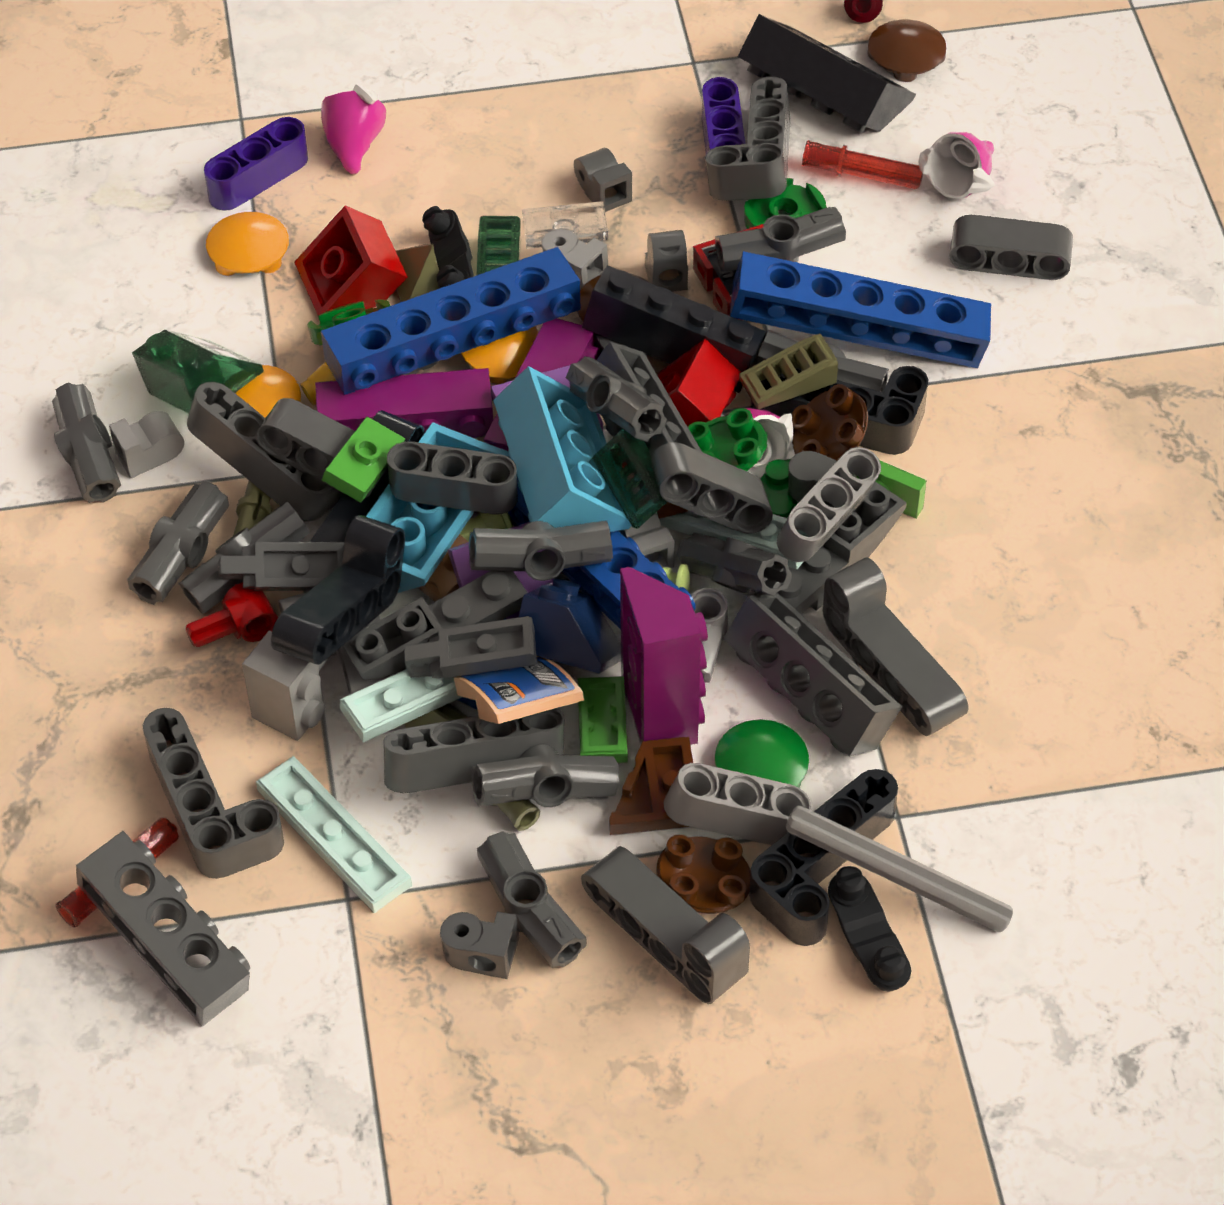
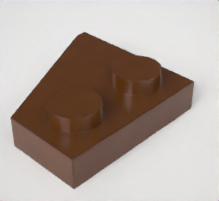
M689 736L642 741L635 757L633 771L628 773L622 787V796L615 812H612L610 815V835L690 827L672 820L667 815L663 803L679 770L684 765L693 763Z

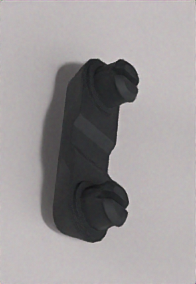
M438 206L428 208L423 214L422 221L424 228L429 232L430 243L433 244L439 267L436 278L438 288L474 277L469 242L462 230L456 212L451 209L442 210Z
M845 866L839 869L829 882L828 894L836 910L842 931L854 955L861 962L870 981L881 990L889 992L905 986L911 976L910 962L896 934L892 931L871 884L857 867Z

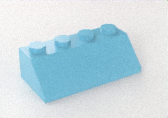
M528 366L493 401L499 417L498 424L504 433L509 448V458L514 461L517 468L518 487L524 495L529 511V521H543L557 528L607 520L610 532L629 529L634 524V520L597 414L591 412L587 408L586 402L572 393L569 387Z
M433 422L418 442L501 454L509 457L506 450ZM388 484L366 517L399 527L405 532L401 582L398 593L424 586L448 552L447 549H450L475 511L406 502L397 499L392 494Z

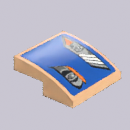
M536 656L537 665L454 677L457 696L476 700L479 719L496 724L584 701L583 691L573 678L552 660Z

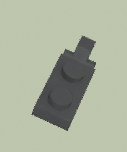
M254 542L253 546L242 547V556H220L218 576L219 579L243 580V589H254V591H310L342 565L344 542Z
M525 616L439 629L438 636L430 638L428 643L404 646L405 665L410 678L425 676L450 678L537 665L535 630L532 617Z

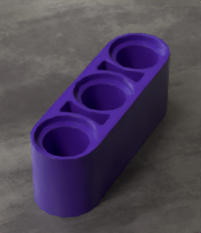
M725 77L711 78L704 83L702 88L701 120L706 153L719 146L746 144L738 87L734 81Z
M293 117L279 118L206 162L204 175L208 199L212 207L224 211L237 208L305 166L308 161L304 124Z

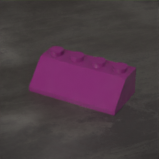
M631 567L621 568V676H624L625 695L640 745L642 741L688 736L691 745L698 744V726L705 723L701 697L706 696V688L701 670L707 668L702 642L708 640L704 616L702 612L694 613L688 594Z

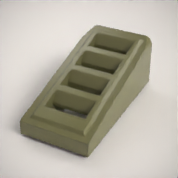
M819 333L790 346L740 373L739 380L756 408L762 409L837 383L838 361L823 336ZM801 368L802 372L798 373L796 369ZM783 374L787 380L782 382L778 375ZM767 379L772 388L765 390L760 381Z

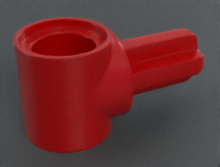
M242 582L232 587L226 593L222 601V610L187 624L186 633L191 644L195 647L204 646L230 634H234L237 639L243 638L247 642L261 641L268 631L272 632L278 616L263 591L243 589Z

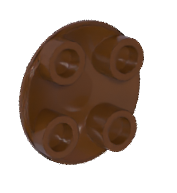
M901 19L887 22L874 30L869 38L867 53L868 57L880 67L893 72L897 80L911 82L916 79L917 74L928 72L943 63L946 58L947 48L942 34L931 25L917 20Z
M837 384L830 390L815 397L807 405H800L792 412L794 428L792 445L795 455L803 451H813L838 461L849 449L858 447L863 440L868 425V411L864 400L856 392L843 384Z
M680 834L674 835L667 841L666 848L658 858L656 866L657 876L696 912L716 914L730 911L744 902L750 893L751 870L747 861L742 856L743 848L741 844L733 838L723 837L717 840L702 836L687 837Z

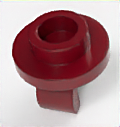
M844 0V9L847 15L852 20L860 23L874 20L880 14L883 6V0Z

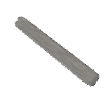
M796 806L788 818L786 830L789 833L994 931L1003 932L1011 921L1013 908L1010 905L803 806Z

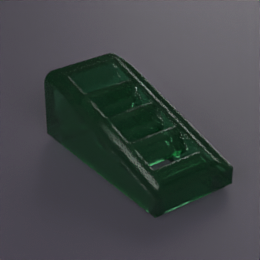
M481 216L479 219L476 275L505 266L487 264H510L519 261L521 254V219L518 216Z
M621 429L592 457L633 528H640L668 502L662 498L651 464V454L643 440L637 439L624 429ZM629 458L630 462L623 468L622 463ZM636 469L637 474L628 481L627 477ZM643 481L644 486L634 495L632 490ZM650 493L652 498L639 509L638 503Z

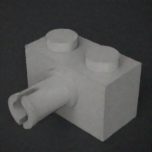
M268 631L242 663L251 716L253 719L298 741L309 727L313 728L318 724L324 713L325 705L322 698L319 671L330 657L321 664L316 665L276 651L271 646L272 632Z

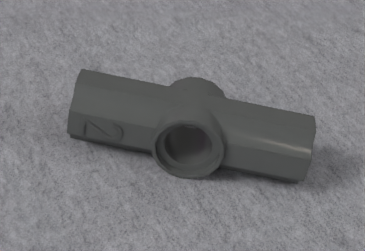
M584 356L581 361L571 364L565 377L569 381L570 391L584 400L591 412L606 416L632 436L643 441H648L652 436L661 434L667 421L663 414V406L646 395L641 385L624 380L609 368L590 357Z
M203 481L201 484H194L171 518L164 516L156 523L150 536L148 551L127 579L129 589L135 592L140 600L153 605L158 601L163 602L186 567L195 568L202 561L208 546V536L229 507L228 496L223 494L217 485L207 481Z

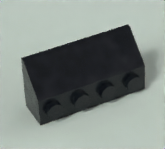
M758 14L737 56L750 64L747 69L750 73L760 78L770 76L782 78L786 81L789 94L800 98L802 93L813 98L810 103L812 107L828 115H832L834 110L845 116L842 123L861 133L864 132L866 127L880 132L916 96V93L803 32L761 14Z
M608 265L592 291L582 325L584 329L632 349L647 353V355L671 364L706 339L741 373L754 366L766 337V331L752 326L745 321L735 319L711 309L707 305L687 299L666 288L656 286L632 276L628 272ZM738 380L734 391L740 394L743 385Z

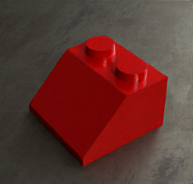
M346 205L294 261L318 316L329 310L362 301L365 309L376 307L375 300H387L408 277L382 221Z
M704 339L658 372L657 376L688 427L694 422L702 421L706 423L721 417L723 410L737 395L734 388L741 372L708 340Z

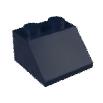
M554 579L553 583L541 585L539 588L524 594L519 617H532L535 630L536 656L597 674L602 673L621 661V644L594 597L580 592V585L567 580Z

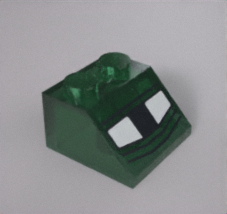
M166 329L150 336L146 343L132 352L148 393L187 413L190 412L196 389L201 384L206 382L220 383L236 393L264 372L261 364L211 340Z

